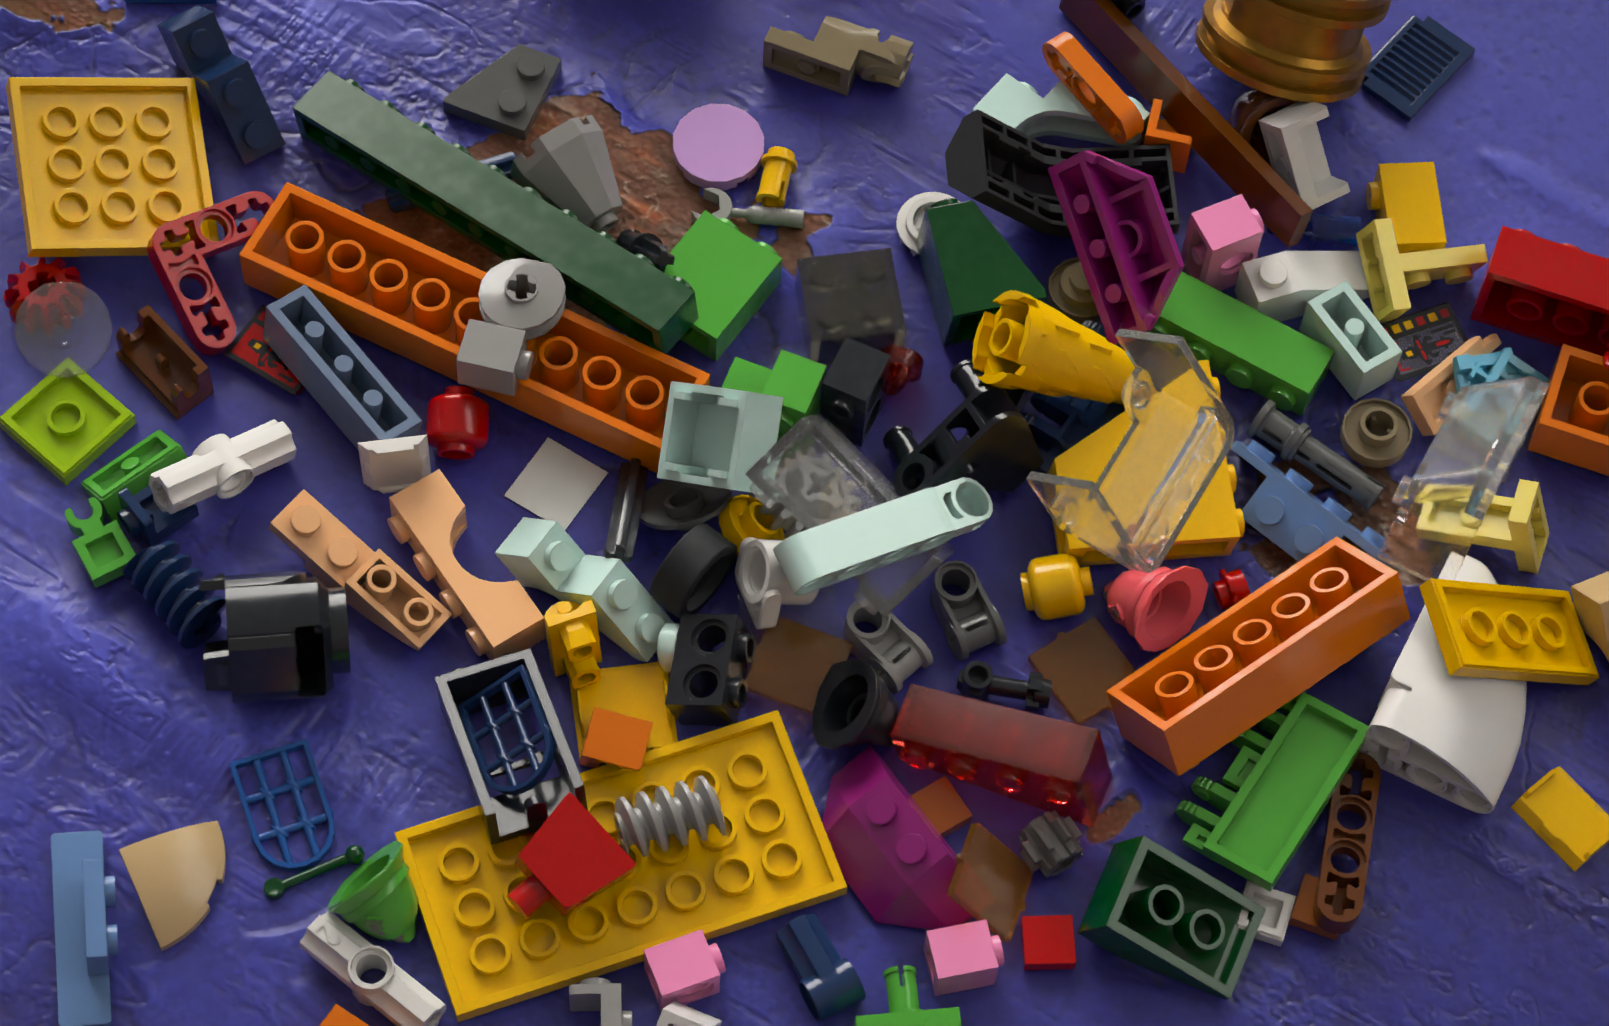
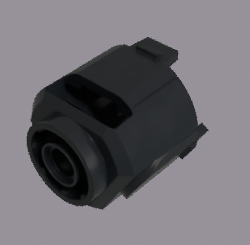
M303 571L227 576L224 573H219L214 577L199 579L200 591L225 590L228 640L205 643L203 661L206 690L232 691L233 704L324 698L334 688L333 674L351 673L345 587L327 588V585L317 576L306 577V572Z

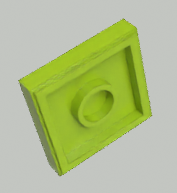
M70 358L64 360L0 416V428L66 486L137 423L135 415Z

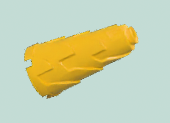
M1009 290L1002 293L992 301L1002 305L996 314L985 311L977 327L973 342L972 363L973 369L984 372V375L981 377H976L985 384L1002 389H1022L1055 397L1071 396L1083 400L1089 399L1107 404L1113 402L1127 406H1133L1156 390L1157 382L1151 366L1130 356L1120 347L1108 342L1102 335L1073 321L1063 313L1029 294L1017 290Z

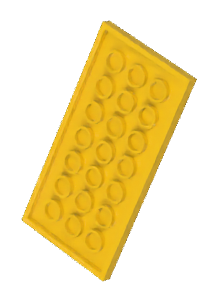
M775 710L647 751L639 771L607 764L580 773L585 788L589 813L619 846L620 843L614 822L616 798L624 796L631 807L634 808L636 793L644 791L651 802L654 803L655 789L660 786H664L673 798L675 782L684 781L693 793L694 779L701 775L707 779L711 787H714L725 820L726 835L722 836L716 826L710 824L708 840L702 841L697 832L691 829L689 830L688 846L683 847L675 834H673L669 838V849L665 852L662 851L655 839L650 840L649 856L643 857L635 845L630 846L629 856L636 863L633 871L623 880L565 916H562L547 901L526 919L514 908L507 898V895L527 878L516 866L515 861L537 831L491 845L478 806L394 832L395 839L403 844V861L410 868L408 874L417 894L418 907L457 1022L579 983L586 978L597 977L643 962L645 949L701 929L706 940L846 895V882L779 711Z

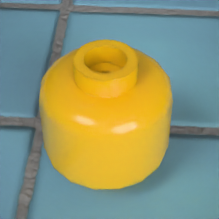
M1060 553L1034 558L1028 564V572L1020 573L1027 612L1034 610L1038 618L1044 621L1081 614L1086 606L1085 596L1094 595L1090 567H1080L1076 556L1072 554Z

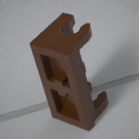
M146 305L137 313L139 325L134 332L129 334L123 327L119 328L116 334L119 351L115 353L116 358L177 421L214 393L209 367L149 305Z

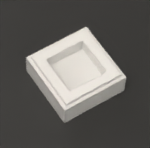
M1247 881L1243 895L1266 908L1254 939L1281 947L1296 896L1275 889L1269 892L1257 884ZM1241 910L1237 923L1239 925L1238 928L1245 930L1249 922L1247 919L1249 912Z

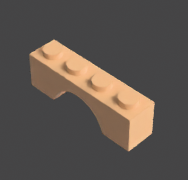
M440 469L389 497L392 517L388 518L387 522L393 535L400 544L408 542L416 553L413 556V560L418 571L426 581L434 579L442 591L439 593V598L443 606L452 613L451 617L453 619L460 616L468 628L465 631L466 638L478 656L486 654L489 660H493L506 653H516L528 649L545 639L544 616L518 580L508 582L482 580L468 573L457 562L453 552L458 539L467 528L466 508Z

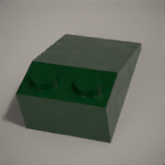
M1143 835L1113 845L1077 933L1119 958L1227 1000L1231 999L1266 908ZM1241 910L1249 912L1247 916L1249 922L1244 930L1238 928L1239 925H1237Z

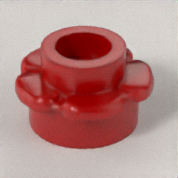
M1221 569L1218 574L1220 580L1212 583L1214 596L1221 610L1232 607L1251 594L1247 581L1240 569L1227 573L1225 569Z

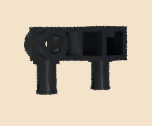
M972 359L959 362L950 373V379L956 384L965 400L920 444L914 438L911 429L905 425L893 427L885 434L883 445L889 450L898 465L894 475L893 486L900 497L930 487H936L962 477L977 481L986 491L1013 492L1044 463L1026 419L1022 416L1007 391L985 384L976 376L981 377L984 374L982 371L973 369ZM954 428H965V436L959 441L956 440L950 431Z

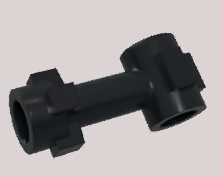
M973 661L964 670H959L956 689L960 690L961 697L970 704L982 703L987 699L988 695L1025 700V710L1037 712L1038 708L1048 709L1052 680L1042 678L1043 674L1030 672L1028 681L995 676L988 664L982 661Z

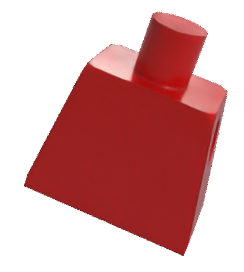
M569 792L517 856L515 864L527 878L510 892L507 898L514 908L526 919L547 901L562 916H565L626 878L633 871L636 863L578 799Z

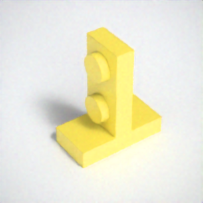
M1391 218L1375 219L1356 233L1373 314L1380 323L1397 319L1411 309L1408 290L1427 286L1431 283V280L1445 279L1448 285L1473 279V273L1488 263L1485 244L1399 254Z
M1522 479L1519 480L1514 498L1430 485L1417 524L1420 536L1512 550L1515 552L1518 570L1538 574L1550 534L1539 482Z

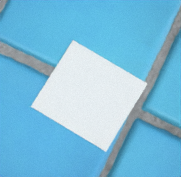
M548 437L504 496L544 520L557 521L566 530L608 472Z

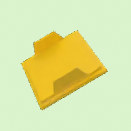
M659 662L601 668L600 681L578 689H573L569 681L579 759L594 707L653 722L646 752L678 742L675 717L665 705L669 674L661 668Z

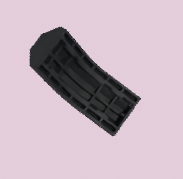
M977 109L963 117L945 152L948 186L1040 233L1072 238L1047 168L1087 150L1153 176L1173 234H1178L1180 226L1170 144L1075 149L1041 143Z

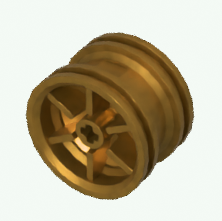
M1207 0L1202 10V18L1195 31V42L1200 52L1213 66L1248 87L1294 101L1310 103L1341 101L1356 94L1362 85L1365 71L1372 58L1371 45L1363 34L1364 29L1375 26L1384 20L1389 11L1391 0Z

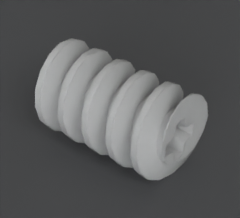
M703 775L695 777L693 793L684 781L675 782L673 798L664 786L656 787L654 803L651 802L644 791L636 793L634 808L631 807L624 796L616 798L614 812L616 832L620 847L628 855L630 854V846L635 845L643 857L649 856L650 840L654 839L663 852L668 851L669 838L673 834H675L683 847L688 846L689 830L691 829L697 832L702 841L708 840L710 824H714L722 836L726 835L725 820L714 787H711Z

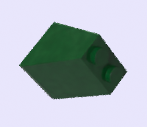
M949 198L935 202L929 209H926L916 245L943 347L973 341L984 312L996 314L1002 305L992 301L1006 291L1017 290L1045 303L1047 298L1045 288L973 200L958 202L957 199Z

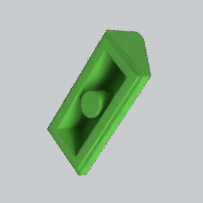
M157 430L83 480L80 484L90 497H95L101 503L103 512L111 522L117 520L118 524L121 525L122 523L117 513L122 509L117 493L126 487L134 496L149 486L150 474L188 457L181 445L163 431Z

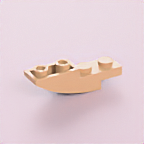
M305 489L270 522L269 529L305 560L304 568L313 576H317L327 585V588L345 587L346 603L381 629L417 651L452 616V613L381 549L374 552Z

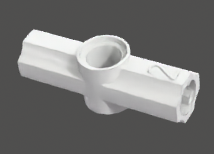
M274 419L231 439L226 434L211 436L194 450L192 456L150 474L149 486L153 499L162 512L167 511L173 514L215 494L221 499L234 497L244 491L251 484L255 476L295 459L297 448L292 438V432L283 421L277 422Z
M330 911L319 915L308 926L306 933L299 942L302 950L352 989L353 995L360 1003L366 1006H373L396 1026H437L446 1011V1004L396 965L393 957L386 949L370 944ZM369 969H380L386 973L384 978L377 983L370 984L360 980L361 975Z

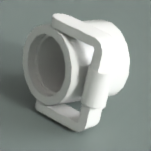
M749 537L740 544L735 567V581L756 629L776 627L781 605L810 604L816 598L819 591L818 589L799 596L794 594L773 552L774 547L783 540Z

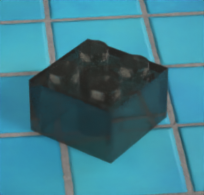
M891 248L797 259L795 290L808 359L830 367L846 337L891 355L890 359L903 358L906 326Z

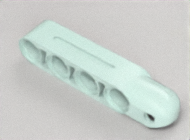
M962 477L799 532L777 544L773 552L796 596L804 595L931 550L954 537L976 530L990 518L993 512V504L990 495L981 484L971 478Z

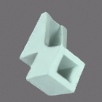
M1007 73L972 110L973 112L978 109L1032 138L1055 135L1115 146H1138L1145 139L1150 113L1145 110L1138 100L1129 97L1142 115L1144 130L1124 144H1119L1108 135L1061 81L1042 98L1031 85L1026 82H1019Z
M523 517L495 552L496 556L522 586L536 588L553 595L561 601H573L580 605L583 602L592 600L597 614L598 630L637 660L648 662L657 651L658 636L661 628L666 623H674L621 559L586 555L557 521Z

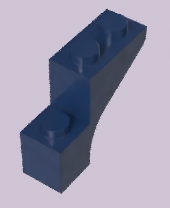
M196 5L157 25L175 65L183 70L189 78H195L196 88L242 164L246 165L285 145V141L249 62L232 54L213 11Z

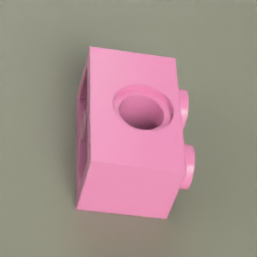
M1242 194L1191 213L1181 252L1186 274L1219 291L1236 285L1242 262L1258 257L1260 242L1264 234V224L1259 212L1255 208L1250 209Z

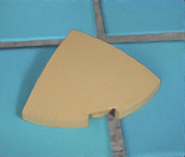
M218 821L175 829L119 849L161 951L174 946L193 932L211 911L207 902L218 880V884L223 883L226 869V849Z

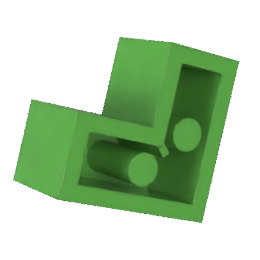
M781 350L772 370L735 356L721 388L784 397L775 453L784 455L790 448H794L800 456L807 449L819 422L821 388L826 376L827 365L785 350Z

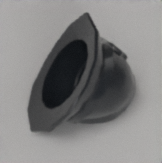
M849 659L833 663L820 685L813 709L812 731L817 744L830 750L843 746L852 747L854 745L878 744L884 747H892L897 744L900 737L898 724L900 722L901 710L898 701L892 695L882 677L876 674L869 663Z

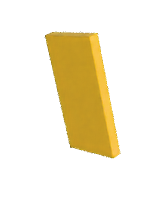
M1430 578L1419 586L1449 676L1589 685L1599 678L1569 591Z

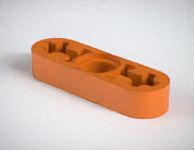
M1062 32L1043 44V56L1051 71L1114 141L1124 144L1143 132L1144 121L1136 105L1074 36L1068 32Z

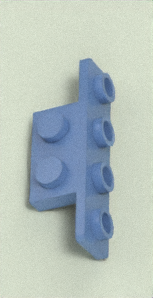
M1237 440L1232 444L1230 449L1267 476L1242 509L1244 520L1298 562L1336 536L1342 540L1347 537L1385 565L1390 566L1394 561L1395 557L1386 551L1391 544L1388 540L1368 526L1361 532L1348 522L1352 513L1332 498L1328 497L1325 503L1320 501L1309 492L1314 485L1308 479L1292 468L1285 474L1274 466L1272 461L1276 456L1255 440H1252L1249 445Z
M101 831L54 833L51 835L58 1023L59 1026H110L112 1024L109 956H118L119 950L117 924L107 925L106 908L116 907L115 876H105L103 836Z

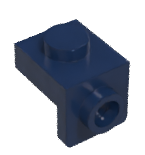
M147 486L134 496L126 487L117 493L122 509L117 513L120 522L132 537L140 534L150 547L156 545L199 516L198 508L195 504L173 514L167 511L162 512L153 499L150 486Z

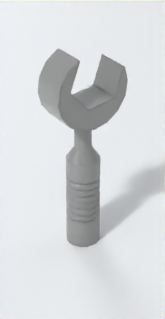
M704 188L703 199L713 202L719 207V210L712 213L718 219L726 218L731 221L732 217L745 218L751 224L803 229L804 210L768 208L767 206L757 205L747 209L732 208V202L727 193L717 188ZM691 211V221L693 224L701 214Z

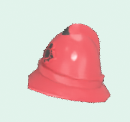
M1165 566L1157 569L1141 567L1122 572L1116 579L1110 581L1104 587L1103 596L1107 601V609L1116 623L1127 629L1128 634L1135 638L1140 649L1158 652L1171 647L1191 630L1203 610L1209 585L1202 571L1198 568L1181 566L1175 569Z

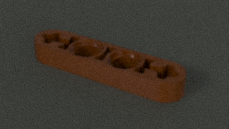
M1363 752L1358 754L1330 798L1313 905V917L1317 925L1324 931L1332 934L1349 932L1356 925L1363 907L1381 780V769L1377 761ZM1352 771L1361 772V779L1363 780L1358 796L1349 795L1353 780ZM1343 811L1355 812L1361 816L1364 826L1357 830L1344 828L1339 823L1337 815ZM1337 854L1348 855L1355 860L1358 869L1350 874L1341 873L1332 866L1331 858ZM1337 888H1346L1342 902L1343 915L1333 914V906H1331Z

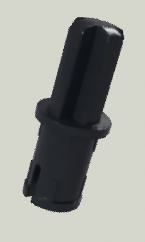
M626 229L617 237L616 242L619 246L634 255L639 253L646 256L662 272H665L667 265L674 264L675 256L668 253V246L663 245L661 239L654 234L648 232L641 233L635 229L633 232L631 229Z

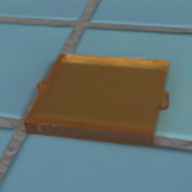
M778 616L776 627L766 628L760 645H756L755 658L746 678L748 691L813 715L818 690L833 663L848 660L853 643Z
M1096 617L1091 618L1068 633L1059 632L1055 641L1028 657V661L1035 671L1043 674L1042 678L1052 680L1051 692L1077 727L1106 709L1112 711L1106 691L1136 671Z
M979 822L972 823L961 853L955 856L957 866L947 895L977 921L987 919L989 931L994 935H998L1002 942H1009L1012 939L1020 912L1026 909L1024 900L1034 872L1030 870L1022 859Z

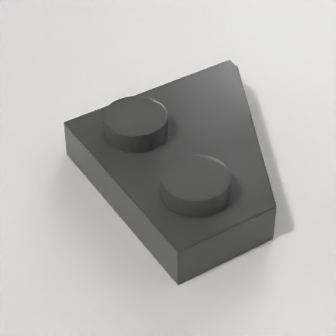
M518 44L446 95L443 100V110L446 113L525 141L562 70L561 59Z

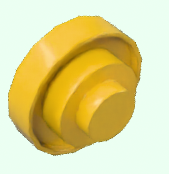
M743 494L733 497L725 509L719 513V525L722 534L737 546V556L740 544L746 538L785 540L782 527L776 530L770 528L774 520L772 515L760 513L759 509L765 503L752 496Z

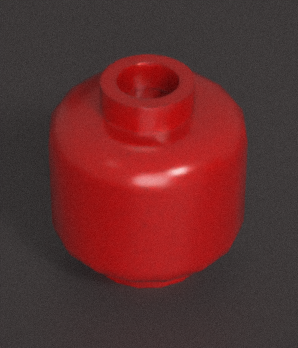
M448 386L445 388V394L435 396L429 401L427 406L426 434L428 444L432 448L437 449L436 454L438 456L453 460L471 459L475 457L476 451L486 446L490 407L487 402L475 396L474 389L466 386Z

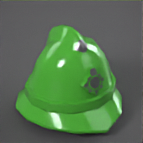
M395 840L382 847L360 864L341 884L327 907L329 911L341 914L340 916L346 923H353L362 932L371 937L384 941L409 943L415 937L418 929L417 914L419 907L417 894L408 874L410 868L403 861V844Z

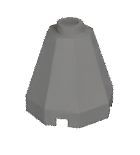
M592 115L585 116L583 123L579 117L569 119L538 137L530 145L535 153L528 160L523 153L513 160L510 174L521 187L528 186L535 189L546 202L559 210L563 208L570 210L584 225L596 232H608L618 224L619 219L617 215L621 212L623 204L603 131Z

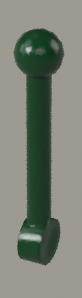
M351 845L346 849L345 854L286 879H268L264 883V893L270 900H278L288 888L347 863L353 865L360 864L365 857V852L362 847Z

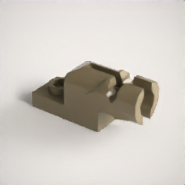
M826 16L814 41L804 38L797 32L783 31L771 26L764 39L763 66L848 96L857 75H860L866 81L899 88L903 84L912 63L913 53L911 52L914 48V42L891 35L889 39L880 43V30L875 28L868 29L840 18Z

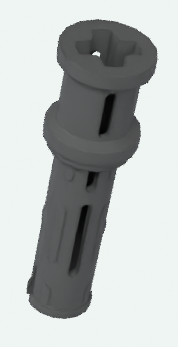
M1269 399L1250 424L1246 435L1250 438L1259 437L1280 452L1279 458L1285 462L1287 460L1289 462L1296 460L1369 511L1384 491L1386 485L1369 476L1346 458L1311 436L1312 430L1309 429V425L1305 422L1297 424L1278 411L1276 403Z

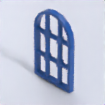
M307 739L278 748L268 749L262 753L230 762V769L250 827V838L255 843L261 857L273 867L289 872L307 870L320 863L330 852L335 838L334 812L329 808ZM304 748L313 776L296 781L287 753ZM280 756L287 780H284L286 784L270 789L261 762ZM253 764L261 788H258L259 793L245 797L236 769ZM316 783L325 813L309 818L300 792H303L302 787ZM291 791L300 817H297L298 822L282 827L273 800L277 799L276 795ZM265 799L273 826H270V831L257 835L248 804ZM328 821L329 835L325 846L319 850L313 832L316 829L314 825ZM304 828L313 857L304 862L294 863L286 838H289L288 833ZM277 837L285 862L276 860L266 853L260 842Z

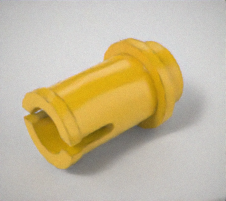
M774 146L769 148L768 153H765L761 158V165L764 167L755 199L757 203L762 202L761 206L781 209L786 202L785 197L790 176L796 172L798 164L793 151L785 147Z

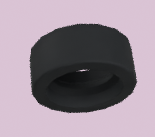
M705 523L695 526L677 542L661 563L650 586V595L658 604L679 619H681V614H696L714 596L725 581L736 559L737 546Z

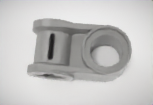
M870 597L860 598L848 608L842 634L844 645L859 661L869 663L876 674L882 677L892 694H897L902 690V682L920 667L927 668L933 663L931 651L923 640L910 631L878 599ZM863 621L870 622L878 630L874 633H864L858 630L855 624Z

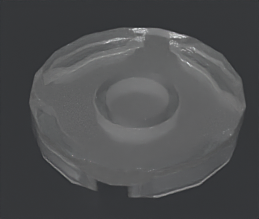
M62 281L43 284L27 295L17 311L14 331L18 348L32 367L48 376L69 378L83 375L101 362L110 348L113 328L108 308L97 293L80 283Z

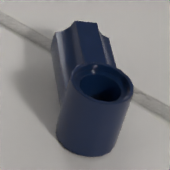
M815 913L798 916L776 932V939L799 978V989L804 1002L817 1022L820 1023L866 999L865 991L857 972L848 959L844 958L841 960Z

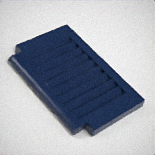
M1412 15L1371 58L1365 71V83L1362 89L1410 122L1474 54L1475 48L1428 16L1422 21Z

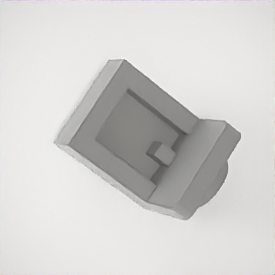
M593 977L581 980L580 984L569 985L570 1011H601V1026H632V1011H622L621 983H611L608 979Z

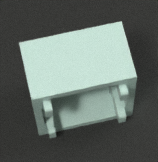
M671 381L657 478L769 495L784 397Z

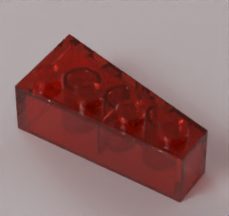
M910 684L890 734L898 757L912 767L919 769L928 768L1047 812L1055 810L1061 817L1066 818L1070 816L1073 821L1092 828L1112 778L1100 730L915 684Z

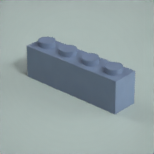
M306 285L266 306L263 339L357 450L359 442L420 435L422 420Z

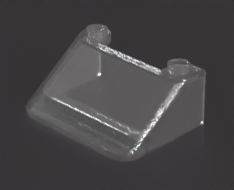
M820 413L801 418L746 473L753 482L749 489L760 502L768 508L775 502H781L807 529L900 498L893 484L828 418ZM947 541L931 550L855 576L854 578L860 584L853 595L869 613L875 615L879 611L886 617L955 553V549Z

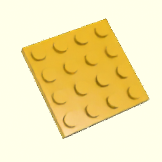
M8 78L6 94L28 257L148 256V241L158 227L214 205L195 78ZM203 221L201 223V232L204 237L210 241H219L216 221ZM189 233L184 240L176 243H170L167 237H165L166 240L161 245L163 251L171 250L176 255L183 244L191 241Z

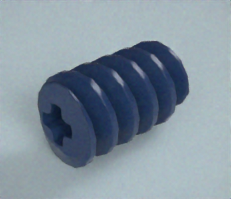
M172 539L140 551L127 563L123 574L124 577L131 580L133 588L143 594L146 604L155 608L156 616L166 622L169 632L178 636L179 644L186 649L195 648L208 641L220 628L222 623L220 614L226 607V599L222 596L212 597L215 590L200 591L199 579L204 577L202 570L196 567L189 569L192 564V558L185 553L178 555L181 549L180 544Z

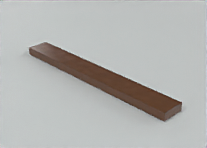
M1061 0L1059 9L1151 105L1154 98L1163 100L1160 115L1178 134L1192 137L1191 147L1237 195H1243L1250 209L1255 208L1259 212L1263 223L1287 248L1300 243L1313 210L1111 0Z

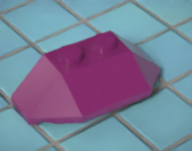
M1090 150L1082 151L1047 168L1108 342L1117 346L1153 330L1184 268L1182 257L1153 176Z
M871 745L832 776L822 823L844 880L877 923L934 930L965 924L992 902L981 885Z

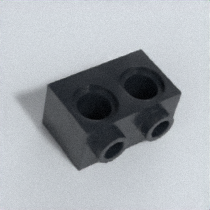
M845 338L822 382L818 429L825 431L835 441L841 443L851 442L862 447L886 400L891 355L851 338Z
M681 614L665 701L666 707L680 725L729 726L738 722L740 708L745 707L748 697V688L745 680L747 665L753 661L756 650L754 635L750 633L738 614ZM725 642L720 649L711 652L716 645ZM717 687L710 696L703 698L708 690Z

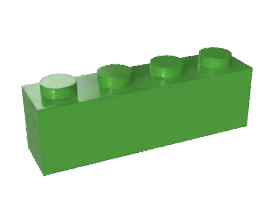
M1181 272L1153 330L1145 333L1195 361L1209 360L1210 368L1226 376L1233 385L1243 389L1249 388L1268 398V400L1274 401L1277 408L1285 411L1291 410L1300 416L1304 414L1326 378L1335 350L1184 272Z

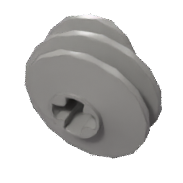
M525 258L505 260L494 266L481 280L478 293L479 309L484 322L526 331V340L545 335L558 324L565 310L566 287L561 273L550 263Z

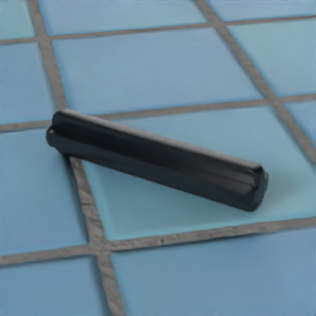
M632 458L631 463L623 462L619 468L604 549L605 558H618L623 563H630L634 556L648 477V468L640 465L641 460L637 458Z

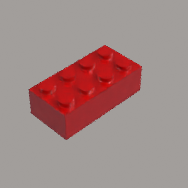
M1502 226L1484 272L1470 319L1560 348L1563 344L1604 356L1605 352L1609 351V258L1582 251L1572 244H1560L1537 237L1524 229H1512Z

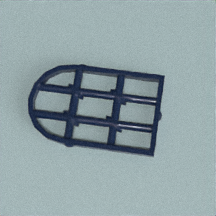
M521 664L457 706L478 762L480 773L490 787L504 795H519L533 789L546 776L552 765L555 753L551 727L547 722L529 672ZM522 677L530 698L517 706L509 684ZM503 689L509 708H507L508 713L495 720L487 699ZM480 704L487 722L484 724L486 727L476 733L468 711ZM533 706L542 731L529 739L522 716H524L523 712ZM514 719L521 738L519 741L520 745L507 753L499 731H501L500 727ZM491 733L499 755L496 756V761L487 765L479 740ZM544 739L545 752L543 760L539 765L534 749H536L535 744ZM526 751L534 774L525 782L518 784L511 765L513 764L512 759ZM503 766L510 786L496 784L491 773Z

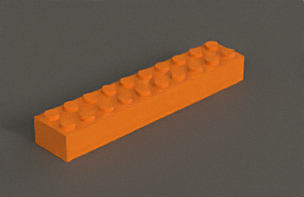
M286 182L239 254L245 284L277 299L306 285L344 330L457 382L456 358L468 320L474 319L484 322L479 309L478 293L481 280L487 274L486 272L289 182ZM565 308L558 324L549 332L537 338L526 340L527 350L534 353L529 378L527 380H519L515 396L471 386L468 387L629 461L632 458L640 459V465L657 473L671 381L710 386V374Z

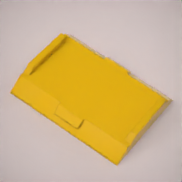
M1561 766L1549 771L1511 806L1526 824L1574 872L1609 843V815Z

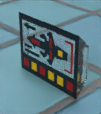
M1449 302L1381 324L1402 350L1393 376L1399 382L1430 372L1468 341Z

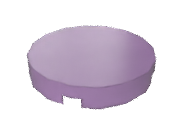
M708 104L695 108L680 120L673 133V159L676 166L678 164V167L683 171V176L692 184L703 188L728 190L737 187V183L744 181L746 178L750 180L756 175L761 166V158L764 155V135L758 122L751 115L729 104Z

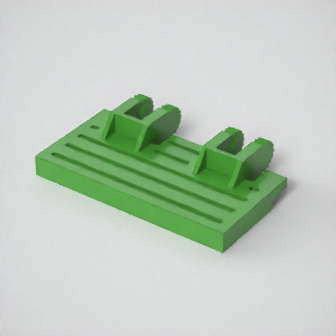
M1305 692L1279 708V710L1288 714L1287 717L1275 711L1255 724L1264 731L1274 735L1272 740L1248 729L1231 742L1232 745L1241 748V751L1227 770L1222 782L1237 790V793L1206 777L1200 776L1196 778L1191 786L1192 791H1194L1198 798L1223 811L1224 814L1221 818L1186 800L1181 801L1175 810L1176 815H1178L1182 822L1191 825L1182 840V844L1269 892L1276 885L1364 747L1365 734L1369 727Z

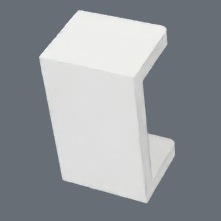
M1299 101L1258 121L1271 167L1313 210L1349 193L1350 189L1348 182L1331 176L1316 122L1329 116L1327 106L1317 102Z

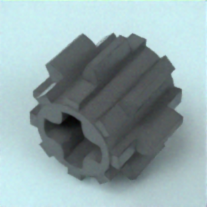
M1055 810L1053 812H1045L1038 818L1033 819L1019 832L1020 836L1018 838L1023 848L1019 854L1032 872L1040 868L1046 878L1059 875V873L1073 866L1083 856L1082 852L1084 850L1080 846L1081 842L1079 840L1083 834L1070 816L1062 820Z

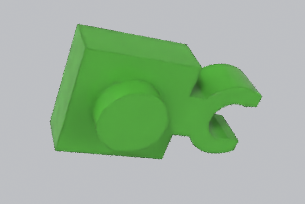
M91 497L88 499L93 513L90 518L85 520L76 518L71 508L65 510V517L71 532L81 536L72 541L73 548L94 587L97 588L124 575L123 570L136 554L117 520L104 525L105 516L101 503L95 497Z

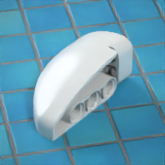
M1455 549L1452 550L1438 579L1497 584L1491 571L1484 563ZM1424 605L1393 668L1390 680L1378 703V709L1365 734L1364 747L1360 752L1374 758L1381 769L1476 813H1491L1512 771L1521 745L1526 713L1527 681L1449 676L1426 605Z

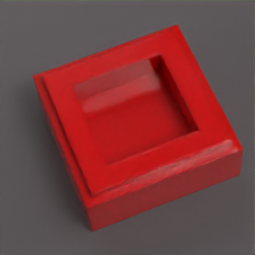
M1073 915L1021 917L1020 926L1024 970L1075 969L1076 953Z

